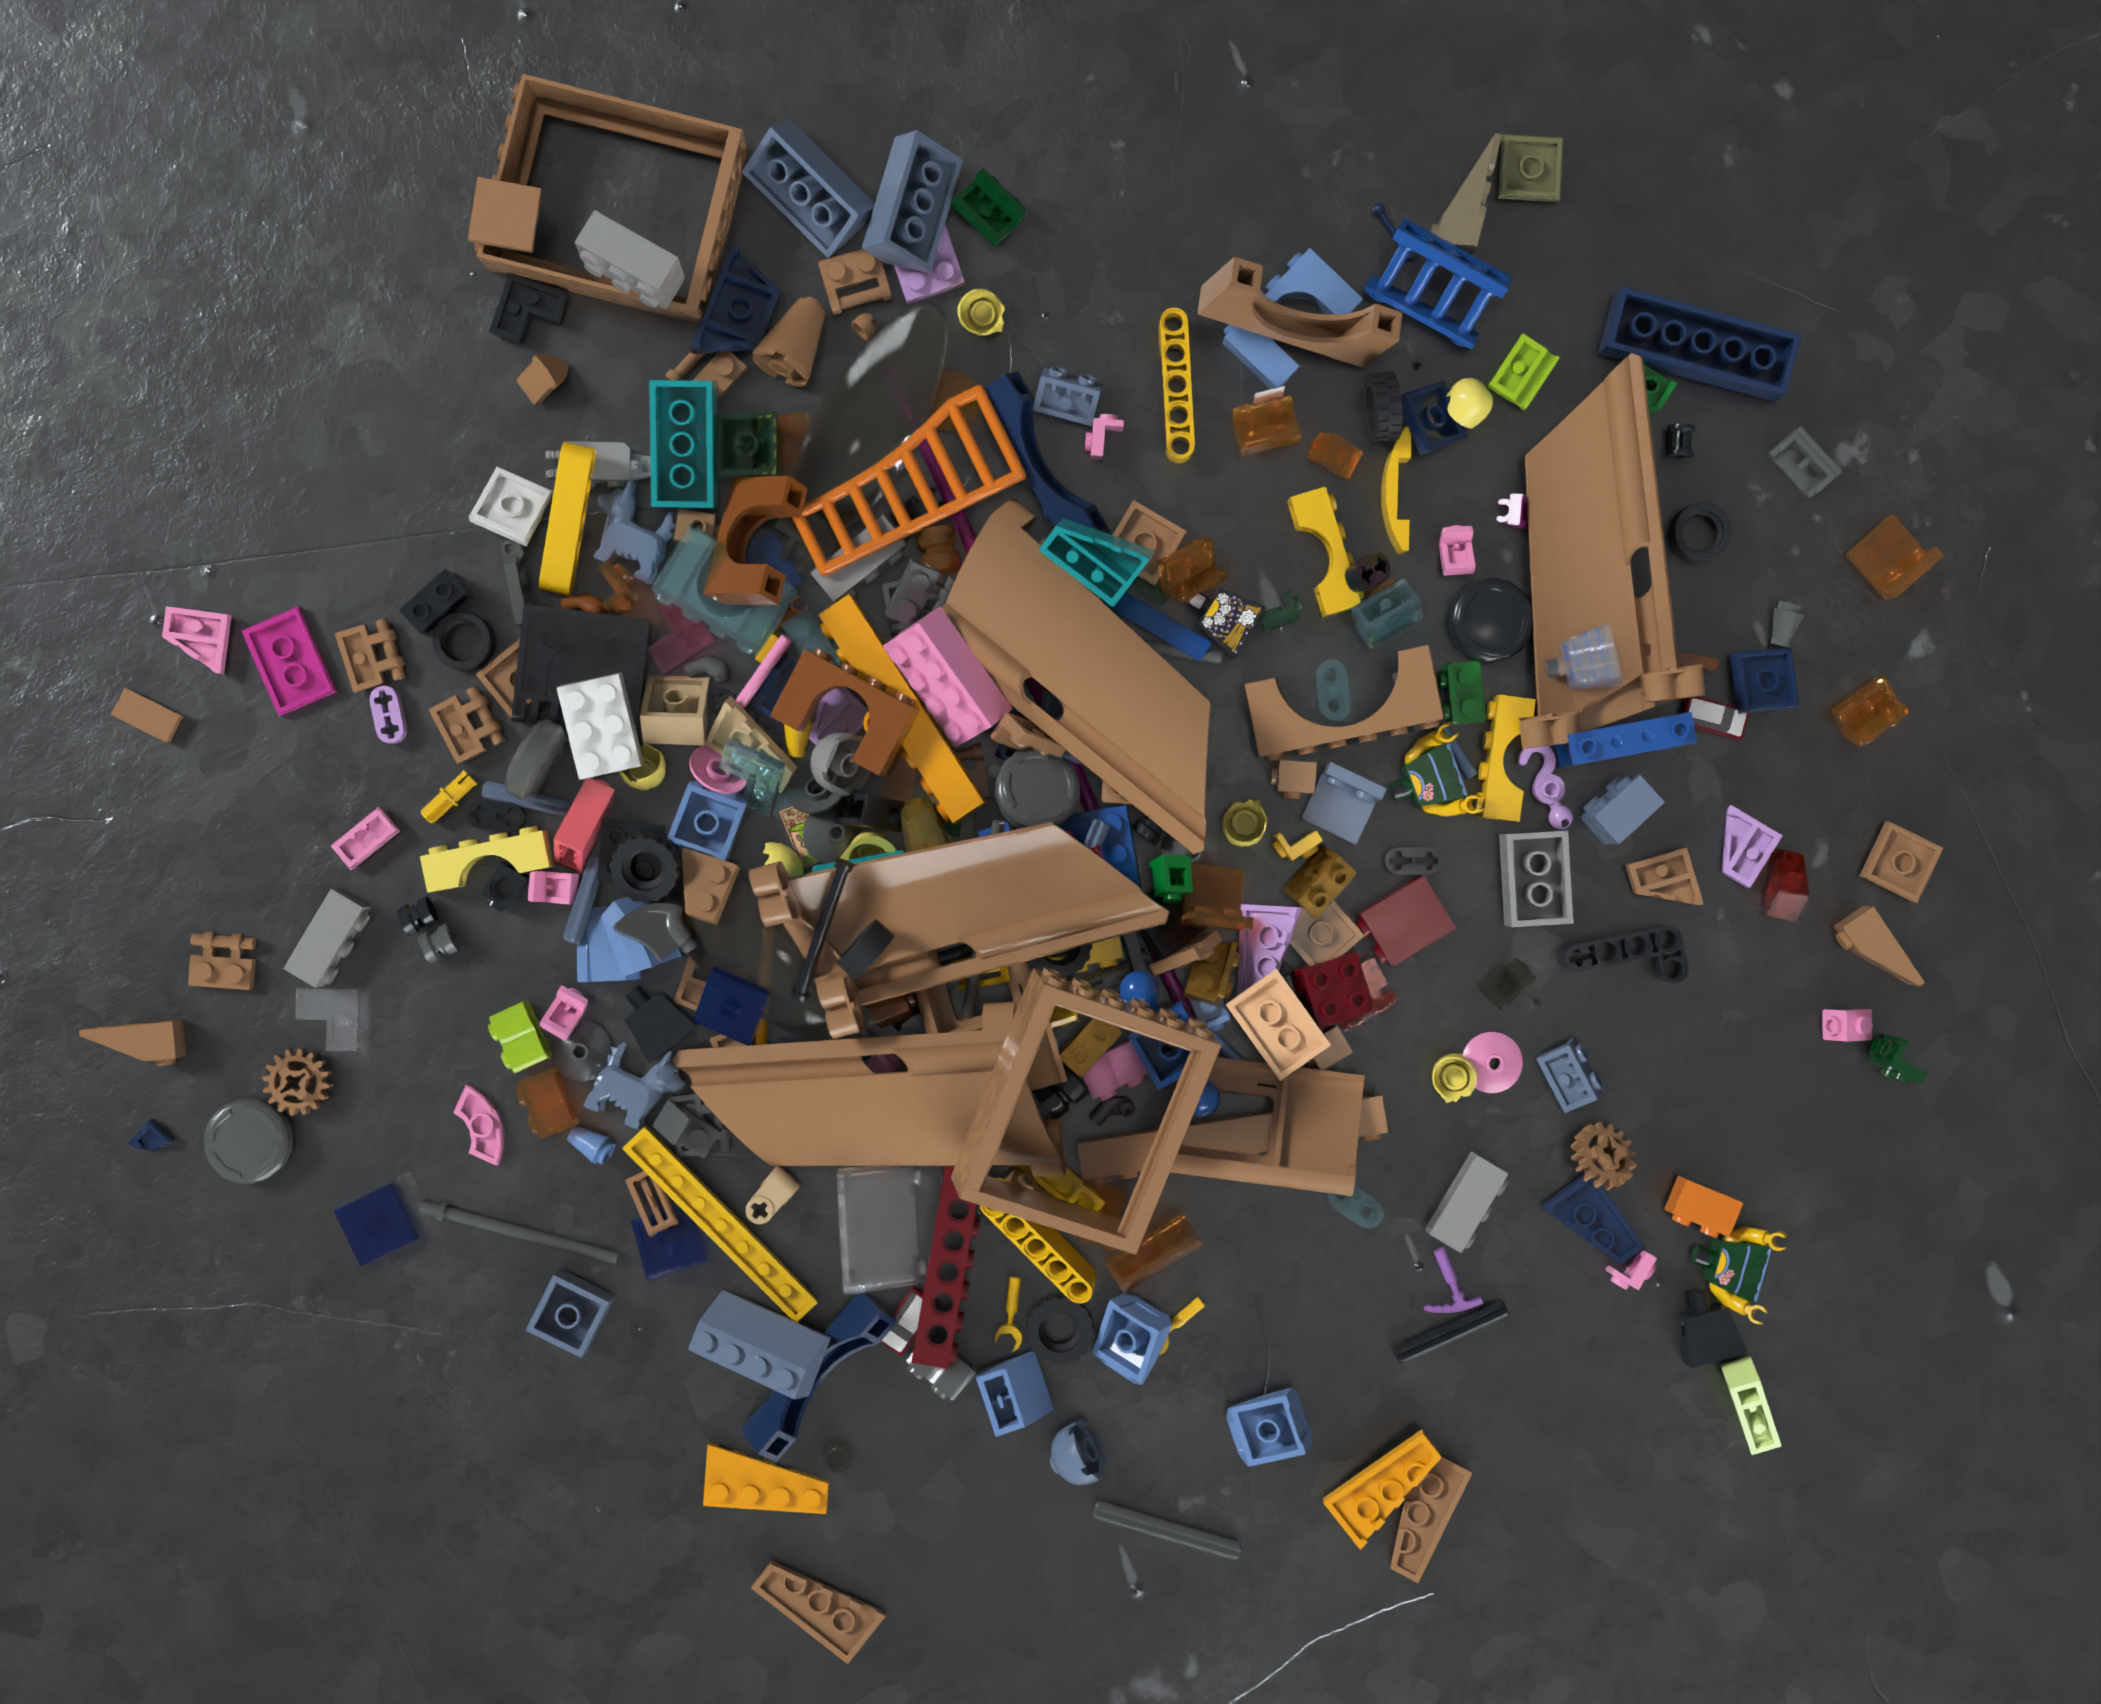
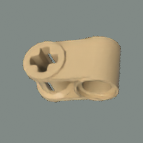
M776 1166L746 1206L747 1218L755 1224L768 1222L802 1184L781 1166ZM762 1202L766 1203L767 1207L765 1211L768 1214H755L754 1211L756 1209V1206L754 1205V1203L760 1205Z

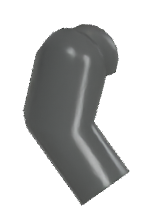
M705 655L684 662L689 677L706 672L714 676V680L717 683H724L730 678L729 667L726 662L715 656Z

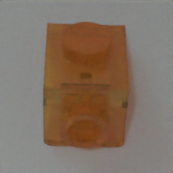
M1320 432L1311 445L1307 459L1311 462L1322 464L1341 478L1350 479L1363 452L1337 434Z

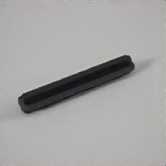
M1502 1300L1480 1308L1396 1346L1393 1349L1396 1359L1400 1364L1415 1359L1509 1315L1508 1309Z

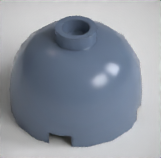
M1083 1420L1071 1423L1058 1431L1052 1442L1050 1464L1055 1473L1071 1484L1082 1486L1104 1478L1107 1472L1102 1473V1467L1108 1465L1105 1449L1100 1437L1096 1432L1092 1433L1091 1436L1088 1429L1085 1428L1090 1424Z

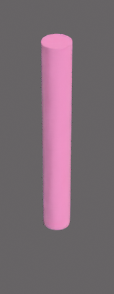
M785 634L780 636L735 701L743 709L748 705L791 644L792 640Z

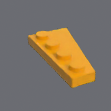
M1421 1429L1325 1496L1323 1503L1361 1550L1375 1530L1378 1531L1385 1523L1386 1517L1393 1509L1401 1505L1407 1493L1414 1486L1416 1487L1442 1458L1441 1453Z
M708 1442L703 1506L816 1514L827 1513L829 1480L793 1468L787 1469L775 1465L774 1462L765 1459L759 1460L747 1456L746 1453L719 1447L718 1444Z

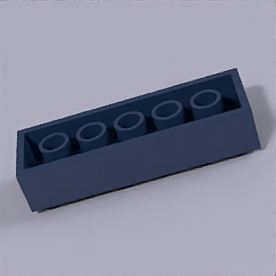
M1622 286L1613 295L1598 354L1623 361L1631 353L1643 357V365L1651 369L1775 402L1787 393L1802 335Z

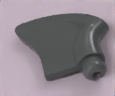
M655 903L639 907L621 918L613 927L614 931L618 934L632 939L649 949L659 962L679 947L683 953L688 954L697 945L696 940L691 937L692 933L682 921L683 908L675 904Z

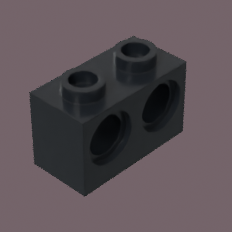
M444 569L401 607L399 611L420 634L430 636L442 618L450 613L457 612L474 595L455 573Z

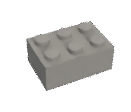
M595 210L575 241L580 253L579 257L583 260L584 268L597 277H601L603 274L610 278L612 284L625 293H628L629 290L640 295L639 299L652 308L659 306L667 310L685 280L677 256Z
M1568 831L1500 834L1504 926L1525 927L1574 924Z

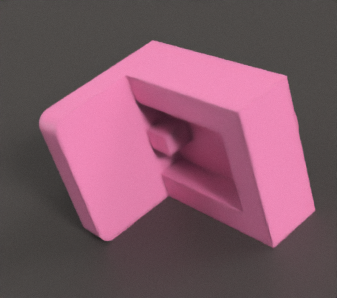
M1101 414L1100 418H1093L1092 433L1086 432L1085 451H1090V460L1102 461L1105 431L1123 432L1124 421L1118 420L1117 415Z
M1453 525L1442 529L1439 551L1443 576L1474 574L1476 565L1471 542L1474 533L1472 526Z
M531 871L528 882V901L573 905L578 891L579 874Z
M561 986L555 1000L540 1021L539 1027L567 1041L584 1015L588 1000L580 991Z
M1824 1009L1822 1011L1824 1040L1845 1042L1872 1040V1009Z
M1642 1249L1633 1256L1624 1273L1610 1265L1605 1270L1613 1275L1610 1281L1627 1290L1630 1285L1639 1290L1644 1280L1650 1279L1656 1268L1654 1263L1657 1258Z

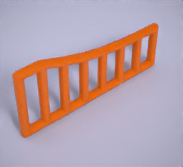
M976 385L949 398L899 447L878 463L847 482L805 503L801 517H792L819 573L822 576H827L1024 480L1026 472L985 388L982 385ZM974 400H977L1012 471L996 480L960 410V407ZM948 416H950L983 483V486L969 493L966 492L936 431V428ZM924 439H927L956 498L940 507L912 453ZM901 460L928 513L912 521L887 470ZM876 478L900 525L883 534L861 490V487ZM849 494L872 538L871 541L856 548L834 505L836 501ZM823 509L844 554L830 561H827L806 519L807 516Z

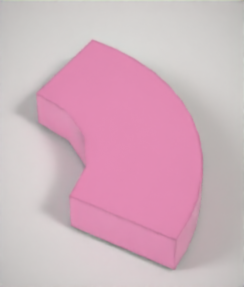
M466 1084L453 1113L463 1119L469 1128L471 1137L469 1154L498 1166L503 1155L505 1141L501 1117L494 1104L483 1092L470 1084Z

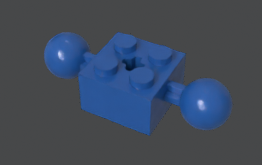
M1133 971L1127 974L1120 984V997L1127 1001H1131L1132 998L1143 1000L1149 1004V1008L1160 1011V1007L1156 1002L1159 996V985L1155 977L1146 971ZM1182 1000L1166 1008L1177 1013V1018L1188 1021L1191 1017ZM1127 1030L1129 1040L1158 1090L1180 1078L1190 1051L1176 1046L1174 1050H1171L1169 1047L1163 1048L1164 1042ZM1207 1080L1193 1114L1194 1117H1207L1218 1108L1220 1093L1212 1081Z

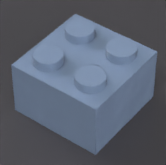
M1625 775L1623 778L1618 776L1606 786L1608 792L1601 798L1594 797L1583 807L1586 812L1579 818L1604 845L1620 844L1660 808L1665 801L1641 775Z
M560 1268L553 1274L525 1331L582 1358L589 1350L616 1295Z

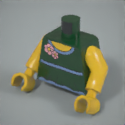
M1448 721L1440 726L1438 731L1435 730L1419 738L1407 752L1405 764L1400 766L1404 779L1389 784L1394 801L1410 796L1415 807L1421 806L1426 813L1443 817L1465 814L1466 812L1476 814L1484 810V808L1475 809L1473 807V799L1481 798L1482 796L1480 794L1468 796L1451 751L1449 742L1458 737L1459 733L1449 736L1446 734L1445 728L1453 722Z
M1744 1226L1732 1230L1730 1237L1725 1235L1718 1238L1714 1237L1710 1249L1695 1246L1691 1262L1692 1264L1705 1267L1703 1278L1710 1282V1291L1727 1308L1743 1316L1748 1314L1751 1322L1759 1325L1764 1324L1757 1321L1754 1314L1758 1309L1769 1314L1768 1310L1759 1305L1751 1306V1302L1757 1303L1771 1249L1782 1251L1787 1248L1777 1245L1776 1237H1788V1234L1784 1231L1770 1234L1767 1230Z

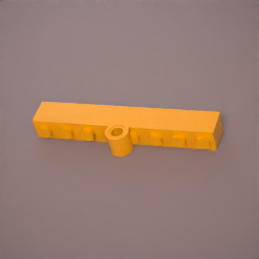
M848 594L818 614L823 622L819 627L828 640L833 638L839 646L836 653L842 662L859 669L858 676L869 681L870 677H873L886 684L885 691L895 696L897 692H901L915 700L912 705L920 710L902 742V746L906 750L903 753V757L911 769L917 767L923 776L919 781L927 794L930 796L934 793L940 803L936 808L946 822L951 820L952 823L958 824L988 804L923 702L883 648L885 643L855 597ZM869 711L866 713L863 720V726L866 732L870 721Z

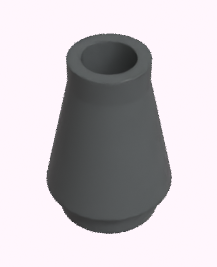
M1783 601L1778 602L1777 608L1774 607L1772 644L1789 647L1805 615L1802 614L1804 606Z

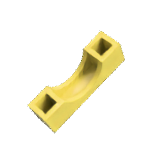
M538 826L519 829L520 835L508 837V833L504 832L490 835V841L478 844L477 839L458 842L459 848L448 850L447 845L429 848L428 855L420 856L427 893L465 886L467 875L472 866L480 859L490 855L500 856L508 860L518 873H528L555 867L548 831H538Z

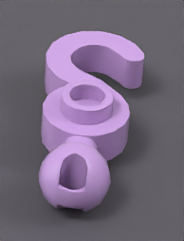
M1549 746L1521 749L1517 758L1519 766L1526 765L1531 754L1534 752L1543 756L1544 765L1534 780L1532 787L1533 796L1541 804L1549 805L1551 809L1549 813L1550 824L1556 829H1566L1573 821V814L1560 801L1565 793L1564 782L1557 775L1551 774L1556 764L1555 753ZM1562 820L1567 823L1565 827L1561 825Z

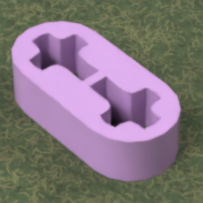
M378 686L370 695V706L377 736L380 740L389 744L400 743L407 735V724L401 696L395 688ZM383 692L386 695L392 696V701L388 702V713L385 705L378 702V699L383 697ZM388 717L391 718L393 725L399 727V731L394 732V738L389 734H385V729L389 728Z

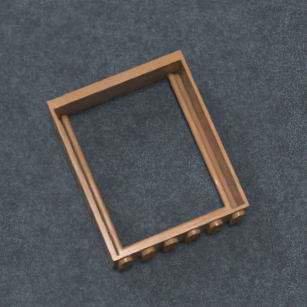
M522 74L520 83H516L513 89L512 99L515 104L513 112L508 113L506 117L505 131L507 136L505 144L501 143L498 149L497 160L500 164L497 174L492 175L491 179L527 186L544 114L722 159L688 296L676 293L667 310L659 306L652 308L639 299L640 295L631 290L628 293L619 290L612 284V280L604 275L597 277L586 270L510 252L511 249L475 243L474 247L475 253H477L476 257L493 273L505 276L510 273L553 288L700 324L715 287L743 175L742 170L745 167L749 151V145L743 130Z
M1044 967L1043 971L1033 968L952 1172L951 1179L960 1199L1137 1254L1222 1045L1214 1037L1215 1033L1206 1028L1207 1024L1198 1019L1190 1017L1188 1021L1177 1018L1178 1014L1169 1009L1160 1008V1011L1149 1008V1004L1143 1000L1132 998L1131 1001L1120 998V994L1114 990L1102 988V991L1090 988L1091 984L1085 980L1074 977L1072 981L1061 978L1062 974L1056 970ZM1055 1005L1190 1051L1122 1219L988 1176Z

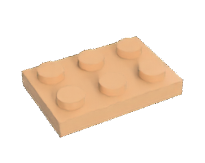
M1277 968L1226 1003L1228 1009L1280 1081L1331 1046Z

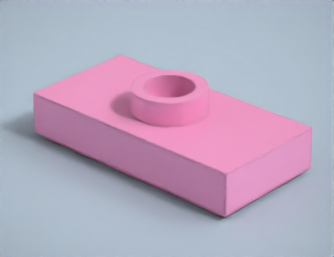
M377 807L332 844L331 847L349 869L354 870L401 830L382 807Z

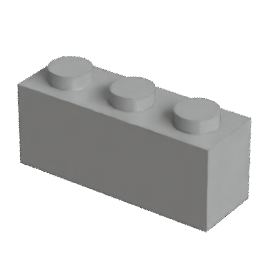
M884 515L877 519L883 534L894 529ZM867 528L852 539L855 548L872 540ZM903 539L830 575L822 576L817 568L811 574L831 600L836 603L848 594L855 597L858 594L855 589L864 582L870 585L882 575L879 570L888 563L891 566L897 564L906 556L904 550L908 547ZM842 548L829 557L827 561L844 554Z
M331 888L283 969L315 988L325 986V984L329 985L338 973L336 965L341 957L345 958L352 950L354 942L351 940L357 930L359 932L362 931L368 923L370 916L367 913L371 906L340 888Z
M1471 1151L1424 1230L1462 1253L1464 1248H1470L1477 1235L1474 1231L1480 1221L1485 1222L1492 1211L1490 1204L1496 1195L1500 1196L1504 1192L1508 1184L1506 1179L1508 1173Z

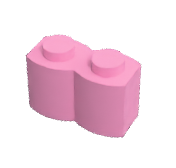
M1128 1039L1109 1048L1087 1071L1083 1079L1092 1098L1099 1097L1101 1101H1104L1118 1094L1116 1089L1120 1086L1127 1084L1131 1088L1144 1082V1075L1148 1074V1071Z

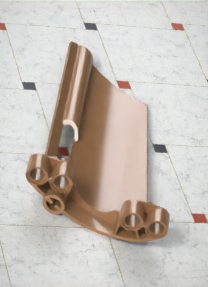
M1015 498L1009 499L990 515L956 577L946 603L941 608L1006 700L1191 853L1195 854L1204 851L1206 840V774L1211 702L1089 589L1039 551L1041 545L1026 533L1035 518L1038 519V517ZM1028 677L1035 679L1061 701L1064 709L1061 719H1053L1026 696L1023 686L1024 681Z
M1016 1002L985 1003L982 1010V1030L686 1049L678 1050L672 1062L676 1068H680L688 1074L692 1080L690 1087L715 1116L741 1142L770 1166H955L1015 1016L1017 1004ZM896 1054L906 1064L908 1071L873 1073L863 1062L862 1056ZM1026 1078L992 1165H1030L1034 1177L1066 1175V1153L1062 1145V1121L1060 1118H1041Z

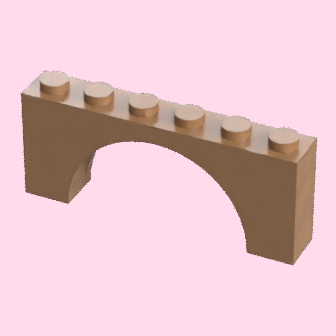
M1235 256L1201 286L1198 315L1359 367L1365 366L1399 342L1403 312L1376 303L1366 309L1347 314L1326 315L1297 311L1274 302L1260 290L1262 265Z
M1425 645L1397 651L1398 675L1389 698L1372 716L1349 726L1329 727L1317 724L1303 717L1286 699L1278 678L1245 684L1259 757L1267 756L1268 762L1286 758L1285 752L1297 750L1298 755L1317 752L1316 746L1328 743L1329 749L1347 746L1346 739L1358 737L1359 743L1378 739L1377 733L1389 731L1390 736L1408 733L1407 727L1420 724L1421 730L1439 727L1438 720H1443L1445 717L1430 646Z

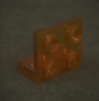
M1892 514L1887 516L1846 553V556L1883 599L1887 600L1903 593L1938 562L1944 554L1937 546L1924 550L1895 515Z
M1191 864L1193 893L1183 897L1181 925L1234 931L1253 930L1254 917L1242 916L1243 911H1241L1244 871L1242 869Z

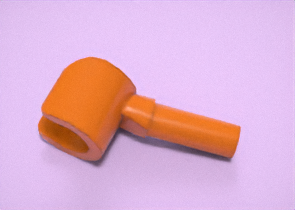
M800 596L793 597L790 601L789 610L772 629L774 628L779 632L795 616L802 617L805 615L808 604L804 609L796 610L793 605L800 599Z

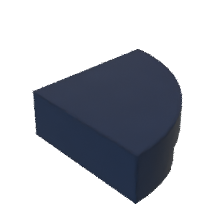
M151 1119L128 1143L137 1149L157 1150L170 1145L176 1139L154 1119Z

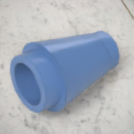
M578 1125L573 1127L567 1137V1141L593 1164L599 1163L604 1165L615 1149V1143L611 1142L610 1137L583 1127L581 1128Z

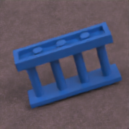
M1403 218L1392 238L1399 245L1381 279L1372 274L1364 291L1369 293L1373 300L1380 303L1385 302L1448 336L1454 344L1473 349L1480 333L1473 329L1474 325L1492 296H1498L1503 299L1513 277L1410 220ZM1415 251L1424 256L1426 262L1409 292L1406 293L1391 284L1409 252ZM1443 266L1452 271L1453 277L1434 308L1419 300V297L1435 269ZM1464 281H1470L1479 286L1481 291L1461 323L1448 316L1446 312Z
M1692 712L1568 734V744L1553 745L1557 768L1693 744L1697 743Z

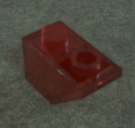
M1775 848L1772 852L1763 893L1766 916L1797 921L1809 898L1803 853Z

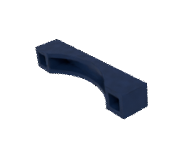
M1006 373L987 386L985 390L1026 472L1028 488L1042 504L1043 514L1046 519L1053 523L1054 527L1065 518L1104 533H1110L1111 531L1096 505L1082 500L1068 491L1047 467L1038 448L1034 433V398L1020 373Z
M861 1289L824 1332L831 1339L809 1396L794 1400L774 1390L757 1412L751 1416L741 1431L759 1455L777 1462L797 1439L806 1406L825 1376L851 1354L864 1348L878 1345L898 1322L880 1299Z

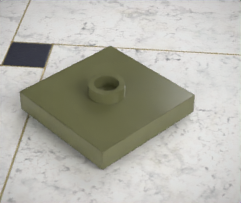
M1502 134L1500 140L1497 198L1558 202L1561 198L1564 138Z

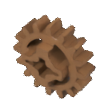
M293 1048L285 1050V1057L282 1054L274 1056L277 1064L270 1063L266 1065V1068L271 1073L262 1077L263 1081L269 1082V1087L264 1088L263 1093L271 1092L272 1097L268 1101L269 1104L280 1103L277 1111L282 1112L289 1108V1115L293 1116L300 1109L302 1115L310 1113V1107L314 1110L321 1107L318 1099L326 1100L329 1098V1095L324 1090L333 1087V1083L326 1081V1077L330 1076L332 1071L323 1070L322 1067L327 1061L324 1059L317 1062L318 1053L316 1051L306 1056V1048H299L296 1054ZM292 1061L303 1062L308 1066L300 1068L296 1063L293 1064ZM279 1075L281 1076L280 1087H279ZM305 1075L303 1078H301V1081L299 1082V1087H294L290 1089V1087L293 1086L294 1082L297 1080V1076ZM315 1077L317 1081L316 1088L314 1087ZM290 1095L296 1096L299 1100H303V1102L292 1101L287 1097Z
M1598 1122L1594 1126L1589 1124L1574 1136L1576 1142L1570 1148L1577 1153L1571 1156V1160L1578 1161L1579 1166L1575 1170L1577 1172L1584 1171L1585 1176L1583 1180L1585 1182L1593 1179L1595 1188L1603 1185L1605 1190H1609L1614 1186L1616 1188L1620 1187L1633 1176L1631 1170L1636 1168L1637 1164L1631 1161V1158L1636 1156V1152L1629 1151L1628 1146L1632 1142L1622 1139L1624 1133L1622 1130L1614 1133L1612 1124L1604 1128L1602 1122Z

